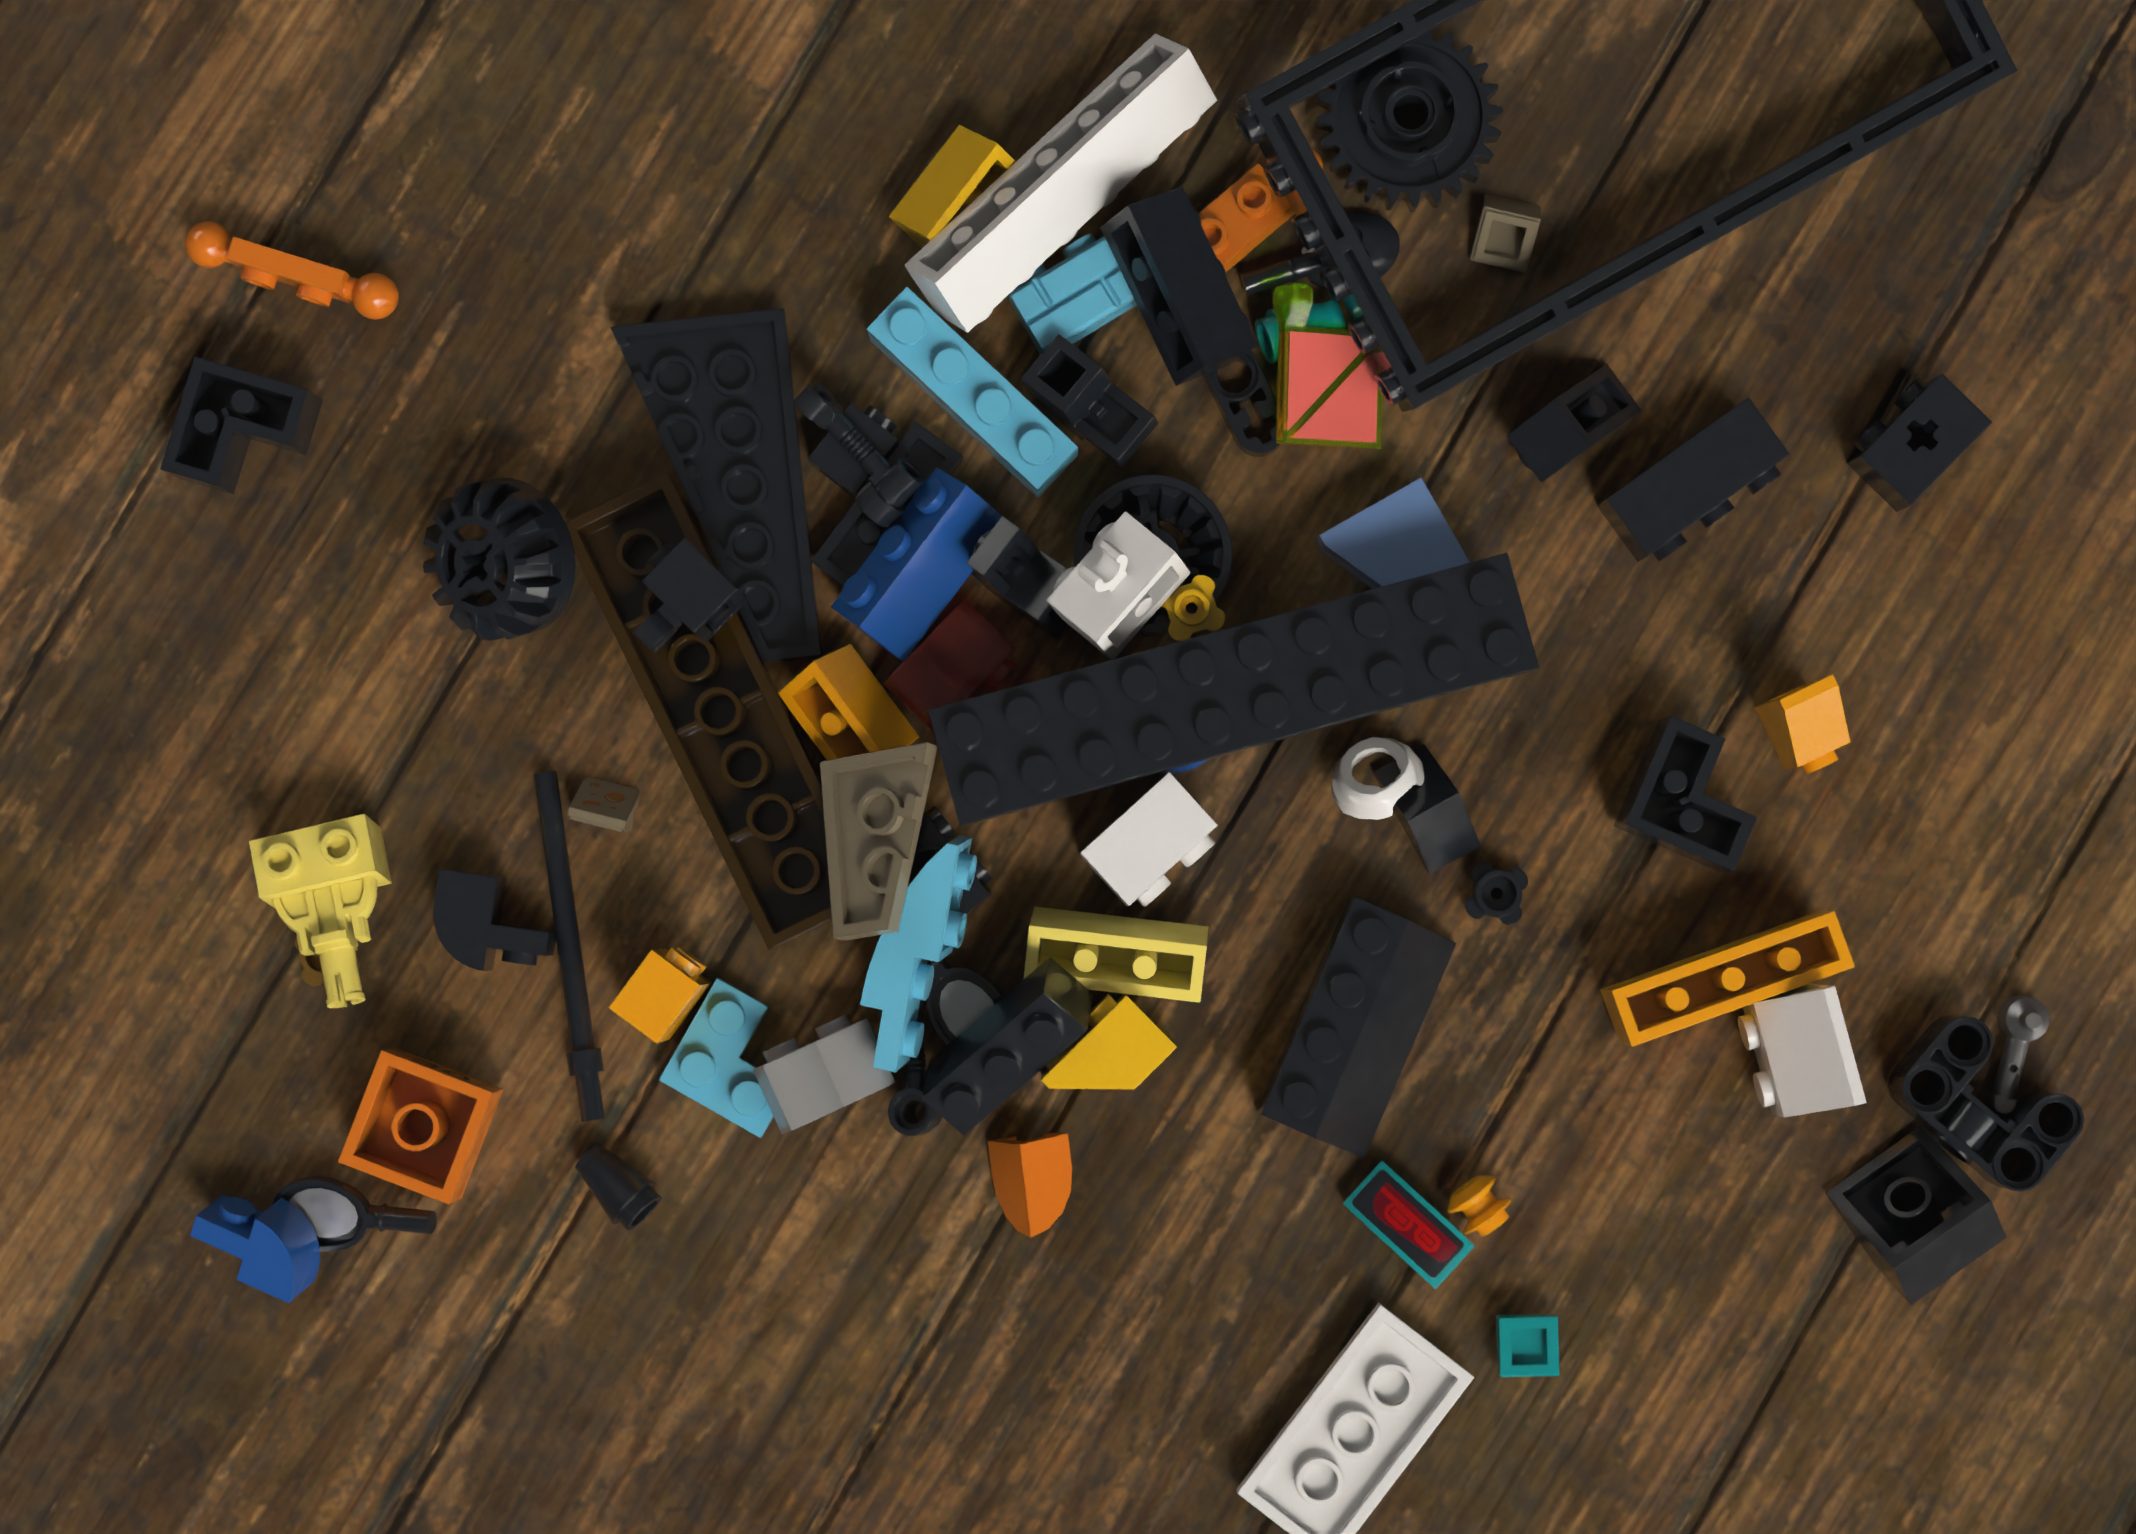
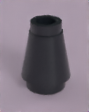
M601 1143L588 1150L575 1166V1169L582 1175L583 1180L613 1224L620 1222L627 1230L635 1228L645 1220L662 1199L654 1190L655 1181L610 1150H607Z

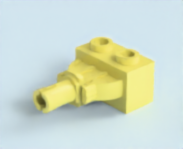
M361 814L249 841L259 898L274 907L282 921L296 933L299 951L302 955H319L327 995V1008L347 1007V1001L350 1000L353 1005L364 1002L365 995L362 992L355 951L358 950V940L361 943L371 940L367 919L371 915L376 903L377 887L392 884L381 827L366 814Z

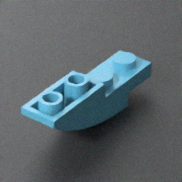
M964 835L956 837L925 864L907 888L898 932L883 934L877 942L867 971L860 1001L862 1006L882 1010L873 1068L896 1073L910 1061V1057L916 1058L919 1054L924 1036V1023L917 1022L920 1000L926 1001L929 997L934 978V966L927 965V960L940 962L952 952L953 947L959 948L966 930L967 914L959 912L963 889L970 890L976 872L977 856L969 854L972 837Z

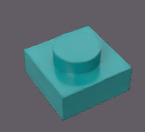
M1555 1314L1496 1315L1497 1374L1500 1377L1559 1376L1558 1316Z

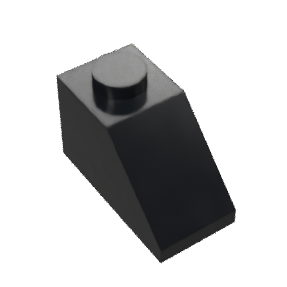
M1606 364L1552 400L1507 435V437L1517 449L1522 463L1531 469L1542 483L1631 419L1641 409L1608 364Z

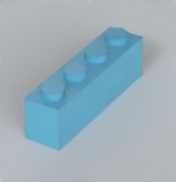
M908 287L867 328L870 341L1037 498L1078 457V446Z

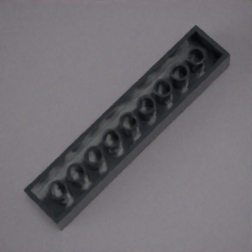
M1507 552L928 711L958 822L963 827L1525 674L1538 669L1539 664Z

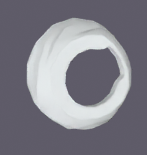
M1372 737L1360 741L1349 748L1335 764L1330 785L1333 800L1344 814L1358 819L1379 820L1392 816L1393 806L1401 796L1413 785L1421 786L1425 778L1423 763L1409 746L1395 739ZM1376 752H1384L1396 760L1401 773L1394 782L1384 788H1380L1374 785H1364L1356 781L1352 776L1353 767L1367 756Z

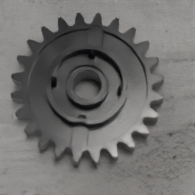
M1431 30L1330 86L1329 88L1333 92L1319 93L1316 104L1329 112L1316 118L1315 128L1330 132L1329 135L1320 141L1319 150L1326 152L1335 151L1337 153L1329 166L1330 172L1342 169L1348 170L1349 175L1344 188L1349 190L1359 183L1363 184L1366 187L1364 202L1368 203L1377 193H1382L1385 197V207L1388 211H1391L1398 198L1405 199L1410 212H1415L1420 197H1426L1433 208H1437L1441 203V190L1447 191L1455 199L1458 198L1463 191L1460 178L1475 184L1481 175L1474 162L1480 164L1490 163L1494 154L1484 143L1497 142L1501 136V131L1489 125L1488 122L1499 119L1503 112V107L1488 104L1487 101L1496 94L1499 87L1498 84H1482L1480 80L1489 65L1487 62L1471 66L1468 63L1473 50L1471 45L1462 48L1458 52L1452 49L1454 33L1448 32L1438 42L1433 40ZM1402 106L1413 107L1420 112L1423 118V125L1417 129H1405L1396 122L1393 111Z

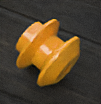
M1494 1175L1476 1176L1451 1195L1447 1211L1448 1213L1462 1211L1468 1218V1222L1463 1230L1465 1235L1477 1231L1481 1237H1484L1500 1227L1510 1217L1505 1208L1511 1203L1512 1199L1510 1197L1497 1199L1491 1192V1188L1496 1180Z

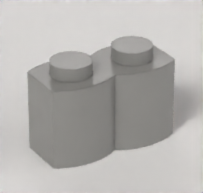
M846 1014L815 1028L819 1040L800 1048L796 1038H793L763 1052L767 1063L753 1069L781 1134L793 1131L896 1083L891 1071L873 1068L877 1040L867 1018L851 1024Z

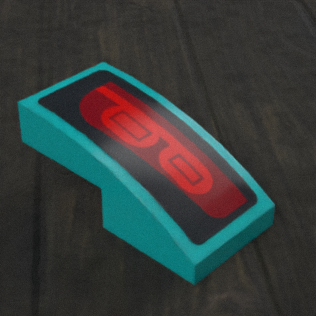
M1383 1161L1375 1167L1343 1203L1344 1206L1435 1289L1440 1286L1475 1247L1472 1242Z

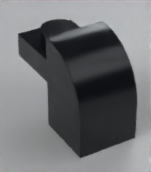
M1060 334L1054 338L1021 378L1032 396L1053 417L1079 439L1088 441L1121 468L1158 425V421L1152 413L1111 383L1103 367Z
M1002 516L993 529L988 530L979 538L973 555L966 564L973 570L971 575L995 596L1034 625L1057 639L1067 626V623L1061 619L1046 600L1053 593L1056 581L1067 568L1040 551L1019 527Z
M439 869L433 906L434 926L440 942L457 961L476 970L489 971L493 970L496 949L503 950L501 961L537 966L538 955H554L556 946L555 932L500 924L507 878Z

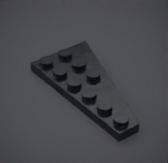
M785 309L610 327L724 577L748 600L739 611L762 661L767 663L822 657L796 405L793 402L795 395Z

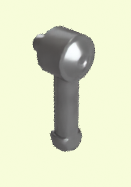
M2014 996L2007 999L2002 1004L1998 1013V1022L2007 1036L1992 1093H1989L1987 1096V1106L2001 1117H2006L2013 1113L2017 1106L2015 1097L2030 1041L2040 1038L2049 1026L2047 1008L2042 1002L2026 996Z

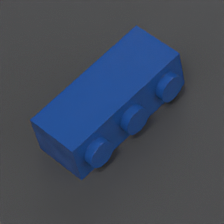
M936 467L929 478L915 491L913 499L907 505L906 510L881 535L876 548L857 573L846 581L841 594L832 604L831 608L876 644L904 662L973 570L966 563L973 555L977 541L985 532L994 528L1002 515L966 484Z

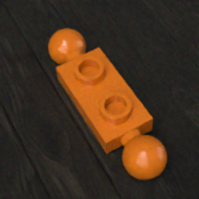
M1311 148L1323 170V162L1320 155ZM1257 163L1199 213L1201 226L1217 259L1222 263L1225 272H1227L1291 218L1295 212L1286 195L1279 198L1274 193L1266 179L1263 167Z
M212 221L197 223L188 231L185 238L186 252L195 264L204 268H215L225 262L233 264L242 270L240 279L270 290L275 289L277 281L298 288L296 292L297 297L317 305L330 307L332 298L349 304L352 301L355 309L362 316L376 320L389 316L398 304L399 293L395 283L381 273H368L359 279L354 278L347 272L234 236L231 238L225 227Z

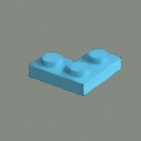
M717 978L659 1081L759 1138L763 1137L774 1116L753 1071L758 1066L741 1056L770 1006L723 979Z

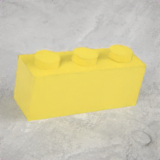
M1034 906L1029 924L1024 979L1051 957L1088 990L1200 1003L1208 926Z

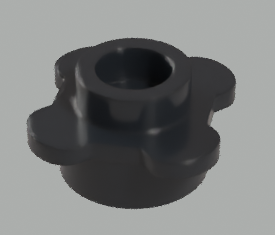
M1488 862L1476 864L1471 870V878L1474 881L1472 895L1465 901L1467 914L1474 919H1480L1484 916L1499 918L1505 925L1517 923L1522 917V909L1519 906L1522 900V890L1528 885V878L1525 872L1519 868H1513L1509 871L1494 869ZM1494 888H1499L1502 892L1499 899H1494L1491 896V891Z

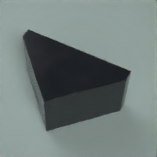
M1425 744L1413 751L1423 763L1424 782L1421 786L1413 785L1396 801L1393 810L1427 872L1431 874L1481 845L1459 791ZM1396 760L1373 772L1381 788L1394 782L1401 773Z

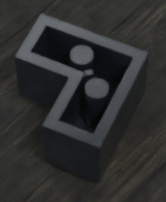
M194 357L160 470L178 479L234 495L250 440L307 455L323 400L308 389Z
M1668 716L1659 719L1614 823V827L1718 872H1734L1757 817L1703 794L1726 739L1674 716Z

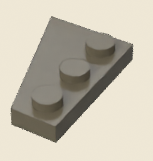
M927 742L820 762L833 938L846 941L898 932L938 746Z

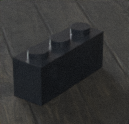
M1183 186L1130 204L1100 227L1175 386L1229 366L1258 346L1251 331L1249 319L1241 310L1227 281L1225 269L1217 259L1201 226L1199 214L1191 205Z
M1748 397L1608 497L1597 507L1637 562L1651 553L1660 562L1688 542L1681 533L1698 520L1701 521L1705 528L1709 527L1735 508L1728 498L1745 486H1747L1752 494H1755L1779 477L1781 472L1776 467V464L1790 455V453Z
M1049 957L929 1061L921 1099L963 1135L967 1134L1087 1032L1093 994L1055 960Z

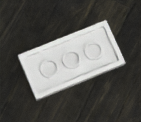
M1378 1302L1236 1491L1241 1497L1289 1534H1356L1474 1379V1376Z

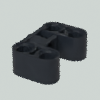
M1957 1015L1939 1017L1927 1028L1893 1069L1889 1076L1888 1084L1891 1098L1898 1106L1926 1128L1929 1135L1952 1155L1968 1164L1986 1181L2012 1191L2023 1192L2033 1189L2045 1178L2079 1137L2084 1125V1115L2081 1107L2075 1099L2065 1094L2037 1090L2028 1093L2020 1099L2014 1112L2005 1118L1995 1114L1971 1094L1974 1088L1969 1084L1970 1080L1985 1064L1992 1053L1993 1037L1990 1029L1984 1022L1975 1017ZM1962 1026L1969 1033L1970 1047L1964 1055L1957 1058L1949 1050L1948 1038L1956 1027ZM1926 1071L1932 1079L1933 1089L1926 1100L1917 1102L1910 1091L1911 1081L1917 1073ZM2053 1103L2060 1115L2059 1123L2052 1132L2045 1134L2039 1125V1113L2044 1106ZM2017 1148L2021 1153L2022 1167L2019 1173L2007 1179L2002 1173L2001 1159L2009 1149Z

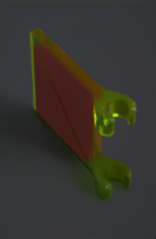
M1293 283L1290 286L1281 285L1276 287L1273 292V307L1279 324L1276 443L1381 449L1382 393L1375 379V375L1379 374L1380 370L1371 353L1363 354L1357 348L1349 330L1306 327L1313 303V290L1309 285Z

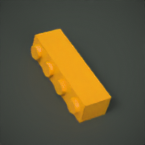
M1817 911L1602 988L1600 991L1619 1043L1633 1047L1854 968L1855 965L1835 911Z

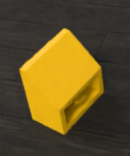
M1107 994L1090 1010L1088 1023L1090 1027L1087 1029V1032L1046 1066L1047 1069L1041 1074V1081L1049 1089H1136L1177 1046L1126 994H1122L1116 1001Z

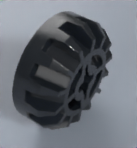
M1141 475L1125 479L1109 487L1088 507L1079 523L1075 536L1073 550L1074 567L1092 549L1097 534L1106 525L1116 522L1126 511L1172 548L1181 559L1191 557V573L1182 586L1190 584L1197 575L1208 576L1215 584L1212 594L1215 603L1217 602L1230 574L1232 563L1231 538L1222 514L1216 505L1198 488L1174 477ZM1157 520L1169 523L1178 529L1187 540L1190 548L1179 549L1176 540L1167 531L1158 528ZM1194 603L1187 604L1186 611L1189 614L1196 613L1197 605ZM1160 607L1138 633L1143 636L1169 633L1168 629L1171 622L1167 610Z
M496 478L458 487L455 489L453 497L441 500L438 503L433 515V520L437 524L426 528L423 543L435 549L436 556L424 561L423 570L426 574H438L442 587L434 592L432 596L439 606L454 605L449 618L461 630L471 629L479 639L486 641L501 638L509 640L540 631L560 616L570 599L574 586L576 570L575 552L570 532L562 515L546 495L534 486L521 480ZM467 524L481 526L489 532L486 536L465 540L458 530ZM488 592H492L497 598L495 602L489 605L477 603Z

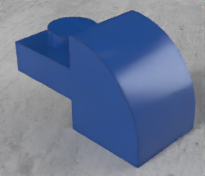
M222 1195L195 1217L190 1234L191 1237L243 1259L236 1280L287 1303L293 1301L315 1281L320 1265V1248L317 1235L306 1216L289 1201L280 1198L267 1210L261 1212L256 1209L254 1204L245 1199Z

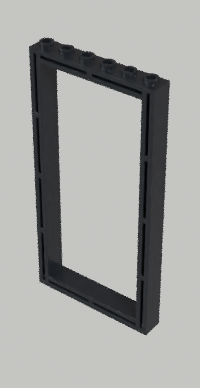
M1413 0L1245 93L1236 101L1240 112L1235 114V119L1246 141L1251 146L1258 143L1269 163L1263 167L1270 187L1279 198L1286 195L1296 214V217L1291 219L1298 239L1307 250L1314 248L1325 269L1321 270L1319 274L1326 291L1333 301L1338 302L1342 300L1353 321L1349 322L1347 327L1354 343L1363 354L1370 352L1377 364L1380 373L1375 375V379L1382 395L1391 406L1398 404L1401 411L1405 412L1420 407L2018 70L1982 0H1918L1952 68L1427 362L1422 357L1290 108L1486 0Z

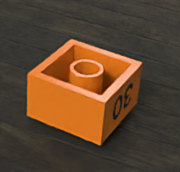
M395 1047L381 1050L338 1162L450 1205L463 1197L504 1089Z

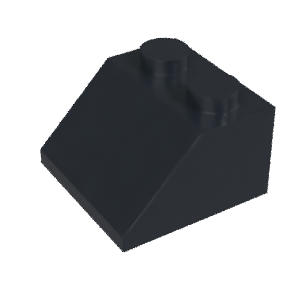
M1921 1126L1826 1192L1829 1200L1873 1263L1910 1305L2007 1238L1989 1197Z

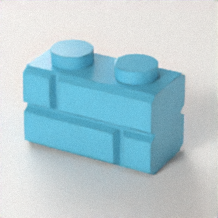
M1088 234L1074 241L1062 251L1066 258L1065 260L1047 271L1043 264H1041L1030 279L1018 285L1017 289L1008 295L1012 309L1040 355L1058 334L1071 344H1074L1137 306L1105 236L1096 241L1092 234Z

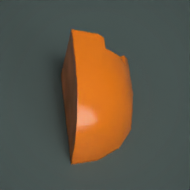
M1044 1133L1043 1137L1027 1141H1017L1016 1136L988 1140L991 1175L995 1193L1006 1218L1018 1232L1030 1238L1048 1230L1063 1213L1071 1193L1072 1162L1068 1133Z

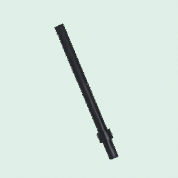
M557 771L534 774V782L572 1052L566 1053L569 1076L575 1075L581 1122L604 1119L599 1072L604 1071L601 1048H595L558 776Z

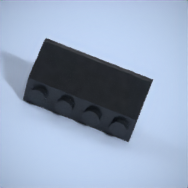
M1355 896L1348 897L1257 1111L1265 1117L1313 1138L1365 1158L1457 943Z

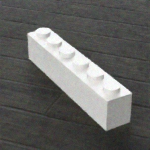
M1154 34L904 265L937 315L967 333L975 325L987 319L993 309L1018 285L1030 279L1035 270L1060 246L1068 243L1076 235L1077 230L1102 207L1110 204L1117 197L1118 192L1143 169L1152 165L1158 159L1159 154L1178 136L1198 122L1200 116L1217 99L1189 48Z

